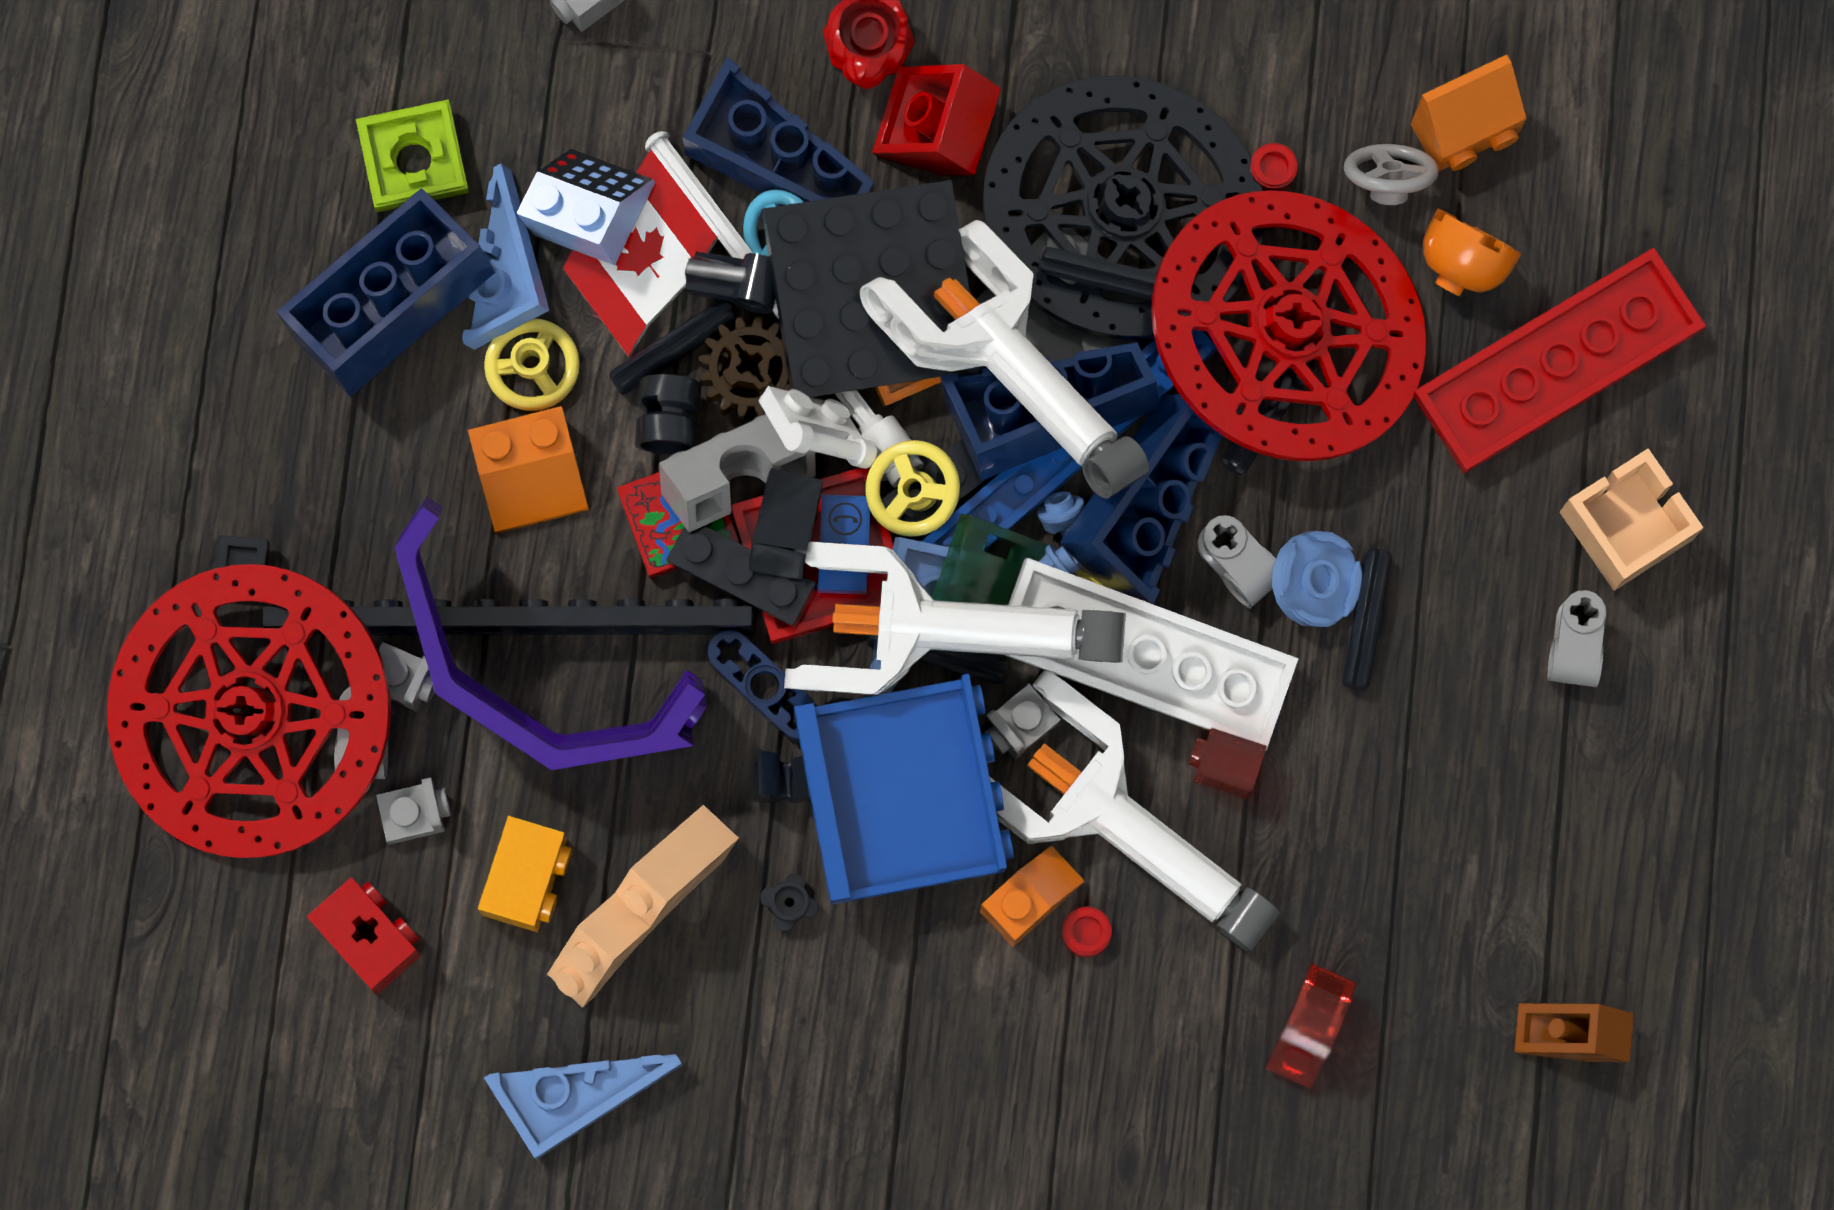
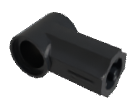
M696 251L695 255L688 259L684 273L686 277L685 289L691 295L731 301L742 309L759 314H771L773 312L776 297L769 256L748 253L744 255L743 259Z

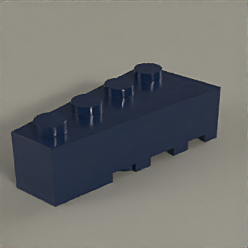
M1180 394L1163 395L1159 400V408L1150 413L1133 437V440L1140 445L1149 463L1148 473L1110 498L1105 499L1094 493L1064 535L1060 544L1103 586L1154 605L1160 591L1156 587L1163 567L1169 568L1176 551L1172 545L1181 523H1187L1194 507L1190 504L1197 483L1204 482L1222 435L1204 422L1190 408Z

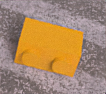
M508 816L478 906L480 914L537 933L541 921L549 923L558 896L551 893L556 874L560 876L565 875L572 855V848L566 846L567 837L565 833Z

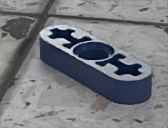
M725 630L716 634L708 646V658L713 670L783 736L792 742L800 743L797 728L793 730L789 727L792 722L790 714L782 707L777 715L773 714L770 710L783 702L788 691L795 695L788 699V704L793 709L795 706L814 703V707H817L818 704L803 690L784 688L785 673L742 633L734 630ZM736 643L741 647L738 650L739 657L748 667L753 658L759 662L746 672L742 682L735 678L742 674L741 668L731 660H728L725 664L719 662L722 657L719 647L722 644H725L727 647H732ZM760 674L774 676L779 682L777 694L770 699L757 698L751 691L753 679Z

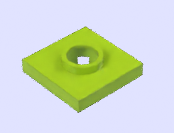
M449 99L356 119L376 213L400 207L421 188L434 200L469 193ZM409 145H420L426 148L431 155L430 167L426 171L424 168L419 172L406 173L405 175L397 166L399 152Z

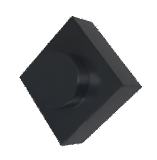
M220 535L215 568L245 564L268 566L270 542L268 539Z

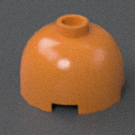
M1438 208L1428 225L1423 239V255L1426 263L1433 271L1439 274L1435 283L1457 296H1460L1464 289L1482 293L1493 290L1502 284L1514 269L1522 253L1477 227H1473L1465 222L1462 223L1456 219V216Z

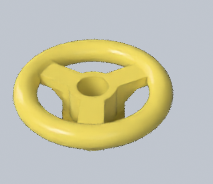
M536 318L504 335L494 338L488 346L484 361L485 376L494 394L507 405L525 411L547 409L562 401L573 389L580 368L577 347L568 333L552 322ZM525 333H539L536 339L526 338L517 342L511 351V358L499 359L503 348L516 336ZM553 340L561 347L565 357V372L557 386L547 373L550 364L548 349ZM534 356L539 358L540 362L534 368H526L523 366L524 360ZM518 374L523 378L533 379L544 395L536 397L519 395L505 385L500 375Z
M919 440L900 442L883 451L872 464L866 480V499L874 518L887 530L909 537L925 535L941 527L953 514L960 496L958 471L951 458L939 447ZM909 455H921L934 461L941 469L946 485L937 484L930 475L914 470ZM895 462L901 480L898 484V495L886 509L880 496V483L886 469L891 463ZM919 481L921 492L918 496L911 498L908 489L912 483ZM937 500H943L939 509L925 520L918 522L899 520L907 508L914 511H925L931 508Z

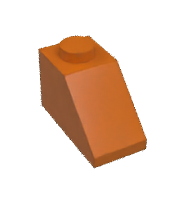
M1051 845L1018 870L981 904L980 913L1014 948L1085 881Z

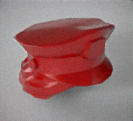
M841 0L831 11L828 23L822 31L831 64L842 70L843 75L849 82L867 90L881 84L885 76L896 74L898 68L904 64L915 43L908 17L900 0Z

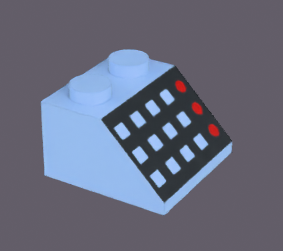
M570 149L537 171L517 211V215L532 235L615 266L652 191L655 181L649 177Z

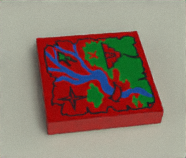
M660 472L616 487L649 579L679 569L669 564L666 559L684 525L661 494ZM729 515L704 525L740 544Z

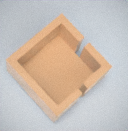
M1649 448L1612 471L1607 479L1604 476L1571 497L1560 511L1562 517L1614 591L1693 541L1704 528L1679 492L1670 497L1663 507L1660 506L1657 500L1666 494L1673 483Z

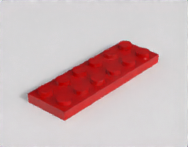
M1652 248L1416 389L1413 397L1462 473L1466 474L1702 332L1706 325L1655 248Z

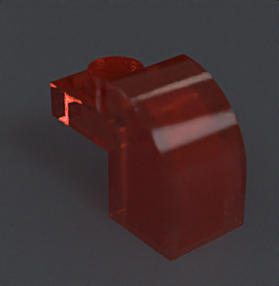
M1311 963L1293 1001L1284 1028L1270 1055L1266 1069L1311 1089L1340 1030L1356 983Z

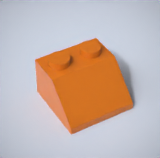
M1508 55L1502 56L1422 94L1411 126L1424 151L1437 163L1439 171L1451 167L1452 171L1460 170L1473 163L1478 158L1477 153L1490 147L1494 151H1500L1519 139L1518 134L1527 118L1512 62Z
M562 406L468 430L495 534L589 510Z

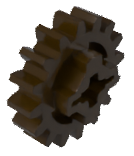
M738 317L736 318V329L731 332L721 324L718 327L720 340L716 341L707 338L705 341V348L711 355H701L698 359L699 366L709 370L699 375V381L702 386H712L706 393L708 402L712 403L721 399V414L725 416L732 408L737 409L739 421L741 422L745 421L748 412L755 411L756 417L765 414L758 400L768 386L786 391L791 390L783 340L778 338L780 325L774 323L768 331L762 329L761 317L755 318L752 327H745L742 318ZM744 341H757L764 344L757 346L746 344ZM726 352L730 360V366L719 377L718 366ZM741 359L751 367L758 365L760 381L749 371L742 374ZM781 362L783 367L779 382L774 386L770 373ZM740 392L753 394L756 398H744L737 396V394Z

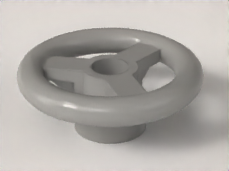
M1377 144L1360 148L1352 152L1344 162V172L1347 178L1357 186L1370 190L1371 199L1384 205H1398L1406 202L1408 193L1429 187L1437 179L1439 173L1438 165L1430 155L1416 148L1397 144ZM1373 159L1377 164V168L1367 173H1363L1358 169L1361 163ZM1394 159L1410 161L1417 165L1404 164L1403 162Z

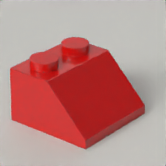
M965 64L899 67L872 154L879 158L941 176L975 175L988 130L995 114L1001 87Z

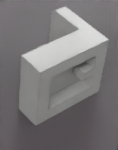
M382 642L379 652L388 677L391 701L417 712L421 702L425 701L428 703L435 693L425 656L421 659ZM376 675V680L378 681L380 676Z
M1029 683L998 710L995 711L993 709L986 715L985 725L989 729L984 734L990 733L992 745L1001 755L1008 751L1016 760L1059 725L1061 720Z
M430 777L422 779V784L376 795L387 844L390 845L445 832L443 818L451 816L445 788L436 789L435 783Z

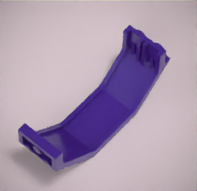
M426 496L399 536L395 551L436 695L550 770L694 746L691 728L699 720L707 704L704 702L706 696H704L703 680L687 669L656 715L650 720L639 724L570 734H560L552 731L461 671L452 659L420 554L421 544L438 521L443 509L441 505Z

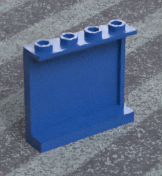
M969 674L962 675L961 680L817 707H814V703L794 707L795 721L830 905L1003 873L1007 869L1006 860L1014 858L1009 830L1000 831L996 813L997 811L1004 810L999 781L990 783L987 763L995 762L990 733L981 734L977 715L985 714L982 690L980 685L971 686Z

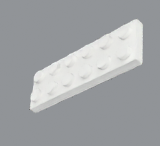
M1029 558L1024 560L1008 605L1077 610L1080 620L1082 610L1126 613L1123 662L1110 663L1078 660L1079 650L1075 654L1074 659L1019 655L1006 656L1225 737L1250 742L1249 745L1255 748L1267 750L1298 658Z

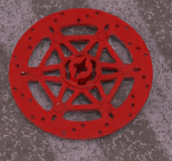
M1268 190L1236 195L1210 206L1194 217L1176 236L1160 263L1153 288L1151 314L1156 346L1163 366L1171 382L1190 408L1210 427L1234 443L1256 453L1290 461L1329 460L1360 450L1375 441L1401 417L1415 394L1414 391L1418 388L1426 355L1425 323L1419 298L1405 268L1383 239L1358 218L1340 207L1322 199L1288 191ZM1266 227L1300 230L1319 237L1321 244L1317 251L1260 245L1254 237L1252 230ZM1337 237L1342 239L1340 246L1335 243ZM1220 244L1226 245L1234 259L1209 302L1193 300L1190 295L1191 288L1200 265L1214 248ZM1346 257L1351 258L1373 284L1383 305L1386 320L1373 319L1369 315L1341 267ZM1269 259L1303 262L1306 267L1292 282H1288ZM1251 262H1254L1273 284V287L1267 290L1261 289ZM1317 269H1320L1324 275L1316 296L1305 289L1303 284ZM1237 273H1241L1251 301L1224 302L1223 297ZM1333 283L1338 286L1354 315L1326 307ZM1178 312L1187 313L1189 316L1179 315ZM1247 314L1249 317V327L1221 320L1220 315ZM1330 322L1357 329L1359 334L1333 336L1331 334ZM1192 330L1208 332L1238 384L1232 394L1227 393L1205 367L1195 346ZM1390 334H1397L1400 337H1393ZM1225 335L1253 343L1246 368L1240 363ZM1313 340L1316 341L1315 344L1312 342L1309 345L1303 346L1304 344H1307ZM1354 347L1356 352L1342 377H1339L1328 349ZM1370 348L1386 350L1388 353L1387 363L1378 386L1360 406L1354 405L1346 390ZM1262 354L1275 361L1276 366L1263 381H1258L1255 375ZM1314 359L1318 360L1328 388L1323 386L1306 363ZM1290 367L1310 391L1275 388L1273 384ZM1262 400L1320 405L1328 421L1314 424L1281 422L1261 415L1258 412V406ZM1239 405L1243 407L1241 415L1236 413Z
M256 564L231 565L197 574L182 581L156 600L136 622L120 649L113 668L107 701V726L113 757L123 782L141 809L163 830L185 844L205 852L236 858L267 857L293 851L316 841L340 824L360 803L378 773L385 754L391 721V696L383 659L373 637L355 611L338 595L310 577L279 567ZM257 601L284 607L288 610L289 616L280 629L223 627L217 616V609L226 604ZM195 604H198L202 615L200 617L195 610ZM308 608H311L310 615L304 620L303 617ZM188 625L196 639L195 643L165 692L162 694L151 693L148 690L149 681L161 653L170 640L183 627ZM317 629L333 645L343 663L351 688V697L348 700L334 699L308 648L307 643ZM348 632L351 634L350 638L347 637ZM235 637L269 638L271 643L250 666L232 643V639ZM216 643L220 645L235 665V669L224 676L221 675L213 648ZM287 645L289 651L279 677L276 678L266 672L265 668L280 650ZM203 656L211 687L209 689L183 693L181 691L182 686L199 658ZM299 659H301L318 693L316 698L288 691V685ZM376 675L380 676L378 681L376 680ZM245 678L256 679L255 684L262 688L239 685L244 684ZM206 701V717L204 719L177 712L178 704ZM142 703L145 705V709L142 711L135 710L134 705ZM294 703L316 708L321 711V715L315 719L291 722V705ZM243 706H254V709H263L264 712L262 714L254 713L253 716H243V713H234L233 709H243ZM355 711H361L364 713V717L355 719L352 714ZM149 722L163 723L189 775V780L181 792H178L170 784L155 760L147 736L146 727ZM181 724L204 729L209 732L198 763L195 761L179 729ZM335 728L347 729L349 731V740L337 769L328 782L314 796L308 797L301 784L302 779L332 730ZM314 729L316 735L295 767L286 741V734ZM237 735L259 736L252 739V744L241 743L242 738ZM221 744L231 751V755L211 777L208 775V770L217 747ZM272 746H275L283 772L282 779L276 776L262 757V752ZM375 746L378 748L377 752L374 751ZM247 756L263 777L264 784H228L226 778ZM216 793L272 795L280 807V813L278 816L269 819L240 821L216 816L208 811V805ZM192 801L193 807L191 808L190 812L186 814V808ZM296 806L299 807L302 813L301 819L298 817L295 811ZM259 836L262 838L261 842L258 841Z

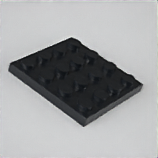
M952 180L769 207L761 210L790 389L798 390L810 398L957 373L956 371L917 367L869 316L860 298L862 286L878 277L895 281L942 332L947 331L948 324L955 321L951 314L934 298V292L941 288L942 282L948 278L956 279L970 293Z

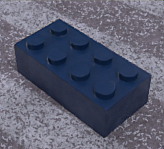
M421 188L277 310L276 313L297 343L351 397L487 281L495 272L481 246Z

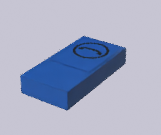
M822 494L820 542L869 546L870 509L866 496ZM819 569L818 593L867 595L868 572Z

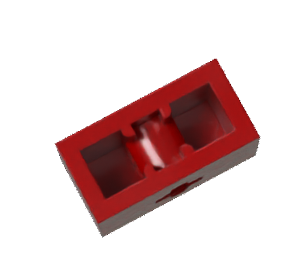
M351 877L306 917L377 995L421 956L413 947L419 938L401 917L394 923L388 919L380 910L387 902L368 881L360 887ZM364 922L369 927H374L378 924L374 929L378 938L372 944L366 939H362L357 943L362 936L357 928Z

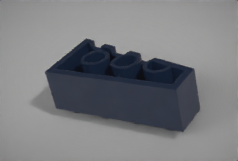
M729 57L726 58L683 135L684 153L686 156L760 193L769 190H784L796 195L804 202L874 192V181L830 143H825L808 128V124L796 114L792 115L772 98V94L759 83L753 82L740 71V67Z
M1137 342L1075 353L1074 358L1049 361L1111 427L1159 408L1157 381ZM988 368L981 369L982 374L958 377V374L954 373L940 376L945 403L981 480L1063 448Z

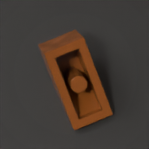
M1519 1003L1514 1052L1586 1062L1630 1063L1634 1013L1602 1004Z

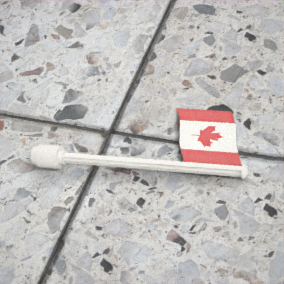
M664 131L654 133L646 141L645 149L649 153L636 173L653 179L655 184L615 266L572 250L563 268L629 358H631L636 345L649 325L686 287V277L684 274L688 259L692 258L696 251L709 253L716 241L719 240L731 257L743 259L745 254L753 253L668 141L669 134ZM775 303L773 313L779 319L777 304ZM857 390L835 394L858 424V432L861 437L875 443L877 448L876 458L887 448L897 443L911 440L893 415L885 418L880 414L875 415ZM909 455L914 470L920 471L924 464L920 460L919 455ZM895 462L889 465L881 479L882 481L888 480L894 488L898 487L901 480Z

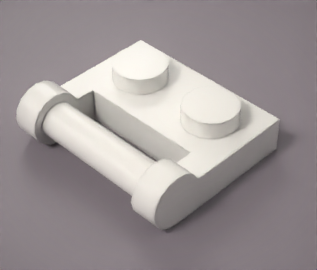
M770 386L767 387L758 400L784 446L789 451L804 454L810 450L847 459L852 466L864 469L870 468L876 460L877 448L875 443L861 437L850 418L849 410L839 401L809 398L804 393L795 389L786 391Z

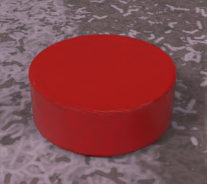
M1269 143L1261 146L1253 154L1250 169L1254 179L1262 186V191H1284L1294 182L1298 170V162L1296 156L1288 147L1278 143Z
M1081 907L1072 911L1067 916L1062 928V938L1067 949L1073 954L1085 958L1094 957L1103 952L1108 946L1112 934L1111 924L1107 916L1102 911L1093 907Z

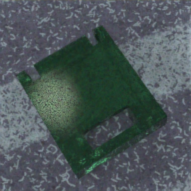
M961 514L932 599L937 601L1008 605L1024 560L1029 558L1039 562L1045 556V548L1048 545L975 516ZM988 535L1017 545L1011 547L1007 560L983 551Z

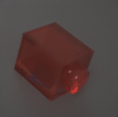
M1211 727L1206 740L1196 739L1188 763L1189 766L1197 768L1193 781L1248 799L1253 791L1267 746Z

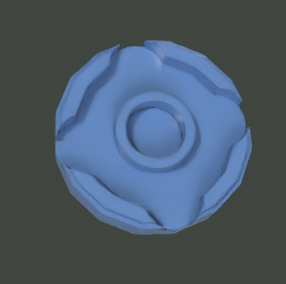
M1307 531L1292 537L1280 549L1273 565L1272 588L1277 604L1289 619L1302 626L1328 627L1336 624L1334 622L1339 621L1342 617H1347L1355 608L1359 599L1363 573L1360 562L1355 561L1354 555L1350 551L1353 548L1345 539L1333 532Z

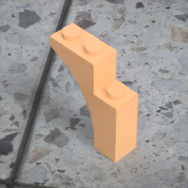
M702 805L629 870L617 891L577 926L547 975L556 982L558 988L565 995L572 997L583 1008L596 996L614 972L647 935L700 882L722 864L739 837L708 808Z

